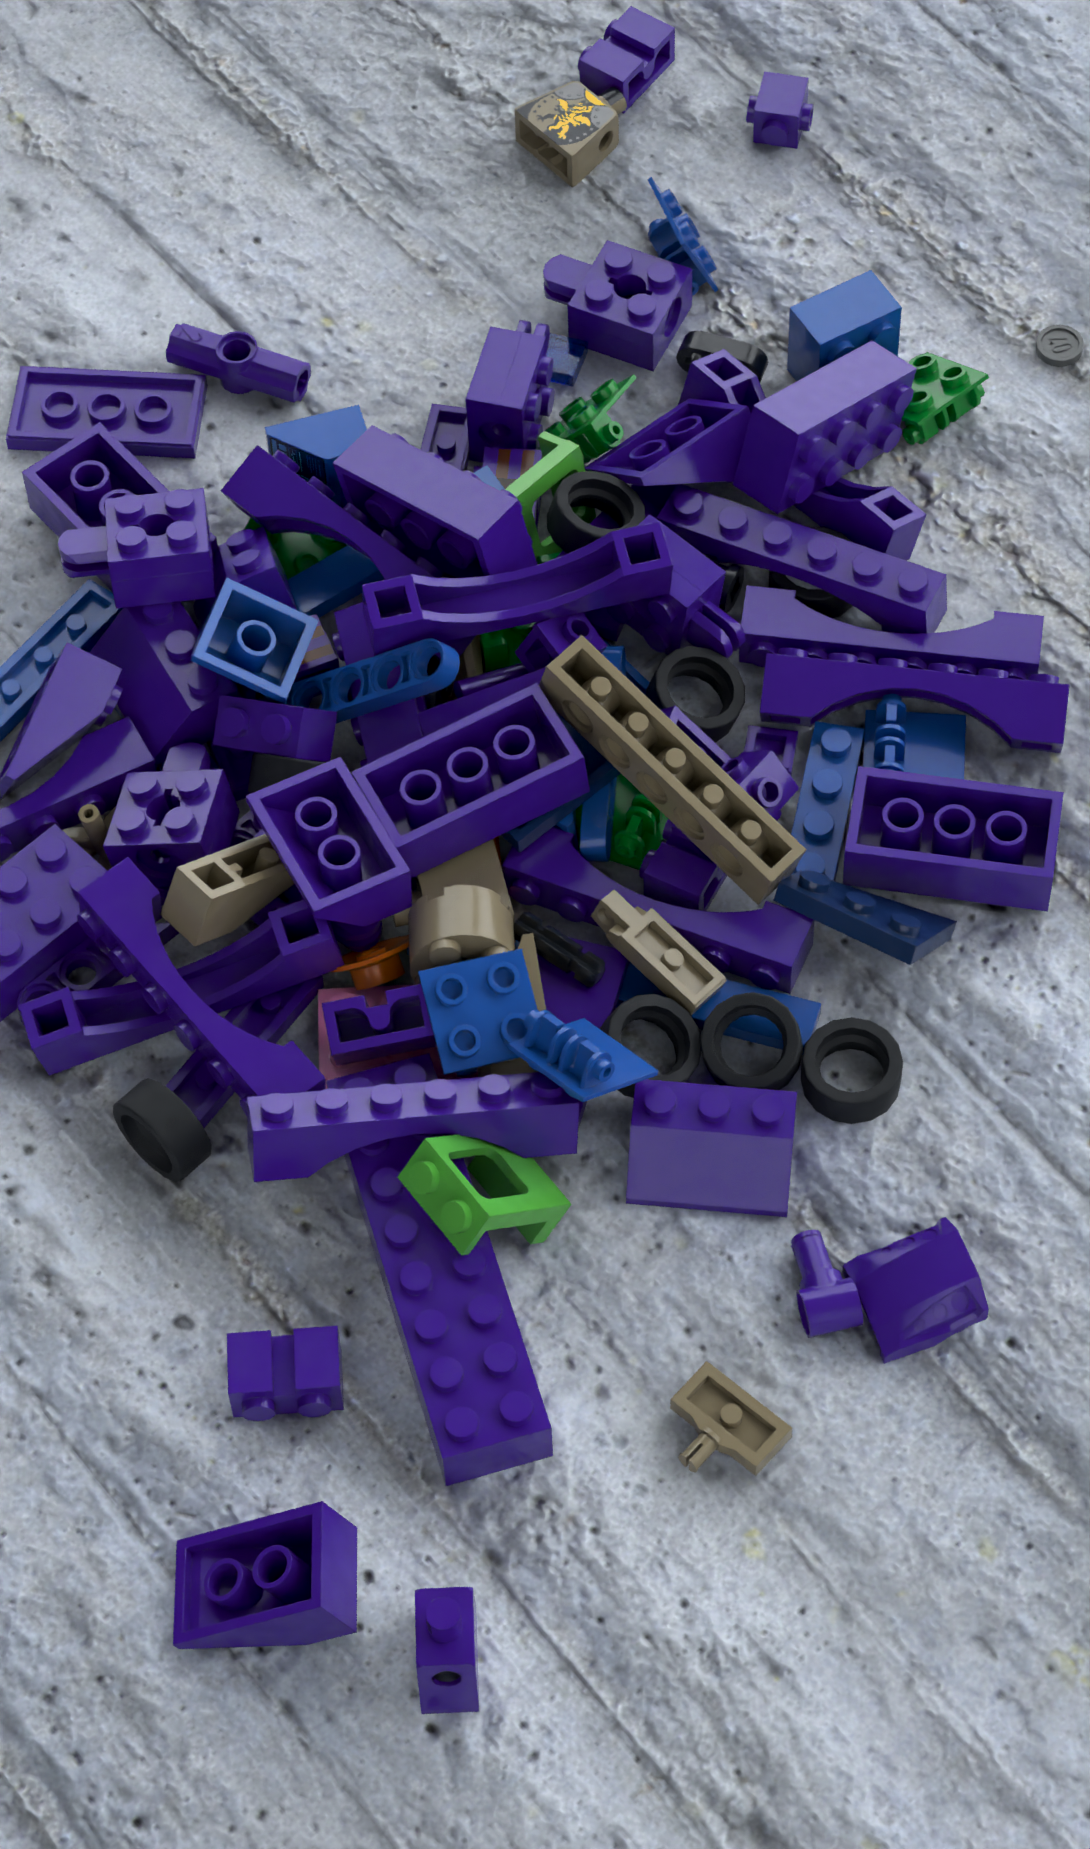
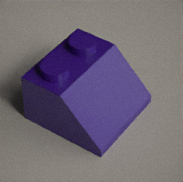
M264 526L255 530L244 529L231 535L225 543L218 545L213 557L216 597L226 578H229L296 609L286 573ZM216 597L197 599L193 604L200 632Z

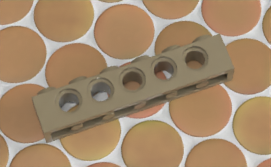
M583 635L546 666L539 687L551 706L754 902L759 905L778 887L780 881L793 873L807 849Z

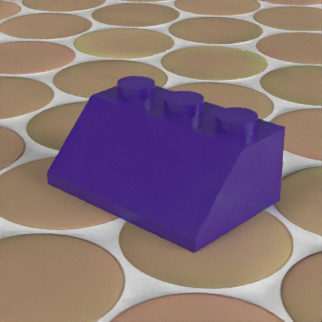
M180 601L123 608L89 652L122 669L116 685L122 687L123 691L116 707L123 718L130 717L154 758L155 766L165 762L169 749L174 746L188 742L202 745L214 739L220 695L238 697L237 689L229 678L190 661L200 631Z
M341 756L246 795L247 804L315 918L366 927L412 907L410 869Z
M649 1079L635 1083L630 1128L626 1204L787 1217L797 1092Z

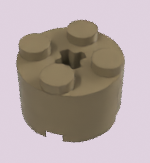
M475 885L444 887L443 896L428 901V894L419 898L409 911L410 974L415 985L421 984L418 971L515 950L513 912L510 906L506 908L501 904V896L488 888Z

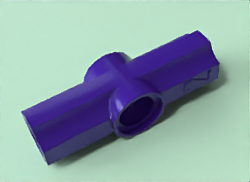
M182 323L181 325L176 324L169 335V343L166 349L167 362L219 378L222 387L230 393L245 394L256 390L295 403L296 401L301 402L307 392L311 376L310 363L257 347L254 337L246 332L234 331L225 335H219Z

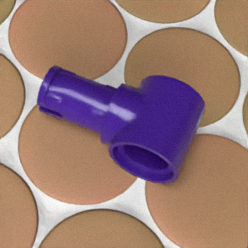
M806 1230L795 1235L791 1240V1247L802 1276L799 1284L800 1290H797L796 1298L801 1322L807 1337L812 1338L863 1325L862 1306L856 1285L851 1277L842 1279L840 1271L832 1267L821 1232L819 1230Z

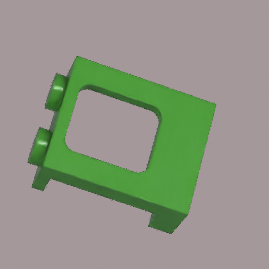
M545 431L538 436L543 458L505 489L516 496L522 505V515L527 532L533 541L532 548L535 559L541 555L561 553L563 550L554 543L551 535L540 543L532 512L534 502L550 488L554 497L563 479L577 472H585L584 457L580 446L570 440H565ZM585 506L572 507L573 512L588 524L596 518L595 508Z
M458 1134L425 1138L397 1177L461 1255H468L485 1231L516 1227L530 1245L543 1243L572 1205L533 1158H522L502 1146ZM475 1156L467 1169L492 1199L481 1196L451 1159Z

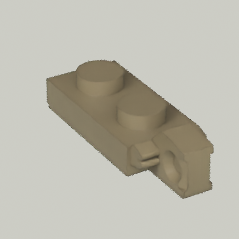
M612 890L599 902L591 915L594 921L606 933L610 943L614 944L613 946L662 993L686 1009L691 1016L711 999L727 981L726 977L653 908L647 912L638 906L634 908L617 891Z

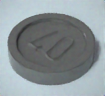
M1052 325L1046 327L1038 334L1036 353L1043 362L1051 366H1069L1080 359L1083 352V338L1072 327Z

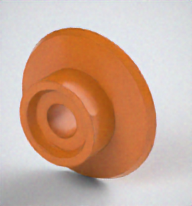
M409 935L380 941L366 951L347 953L342 956L345 965L337 967V970L331 972L350 971L356 990L368 989L392 981L405 973L399 953L409 947Z

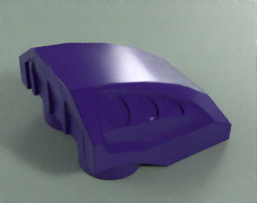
M946 1217L940 1218L935 1226L895 1241L886 1247L857 1256L842 1266L845 1278L851 1277L856 1285L861 1305L875 1334L880 1348V1356L884 1364L934 1347L955 1333H959L965 1328L988 1318L989 1308L980 1276L958 1229Z

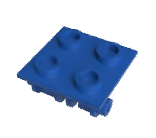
M650 177L647 180L667 217L665 219H656L649 225L648 238L658 257L692 269V296L698 292L699 286L708 282L714 292L718 291L719 289L710 274L717 270V267L704 245L700 246L697 239L700 237L696 226L687 213L679 217L683 210L670 188L662 192L653 178Z
M897 694L884 695L882 701L877 704L876 710H866L863 767L964 779L966 715L906 712L907 707L902 702V698Z
M522 948L418 971L444 1075L456 1073L457 1077L467 1076L476 1073L478 1067L520 1058L508 1049V1044L526 1038L525 1018L532 1010L537 1009Z
M532 1010L524 1021V1026L527 1028L526 1038L508 1044V1049L526 1061L532 1069L547 1076L562 1087L569 1096L581 1102L658 1075L657 1069L585 1018L565 1024L548 1010Z

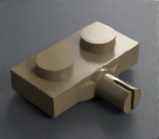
M708 1361L670 1399V1409L692 1425L698 1433V1437L678 1456L680 1462L685 1467L689 1464V1470L694 1473L698 1471V1468L715 1450H718L721 1453L730 1455L756 1476L792 1438V1427Z

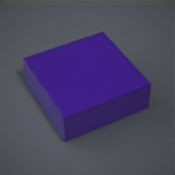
M748 725L744 752L772 750L792 777L798 731Z

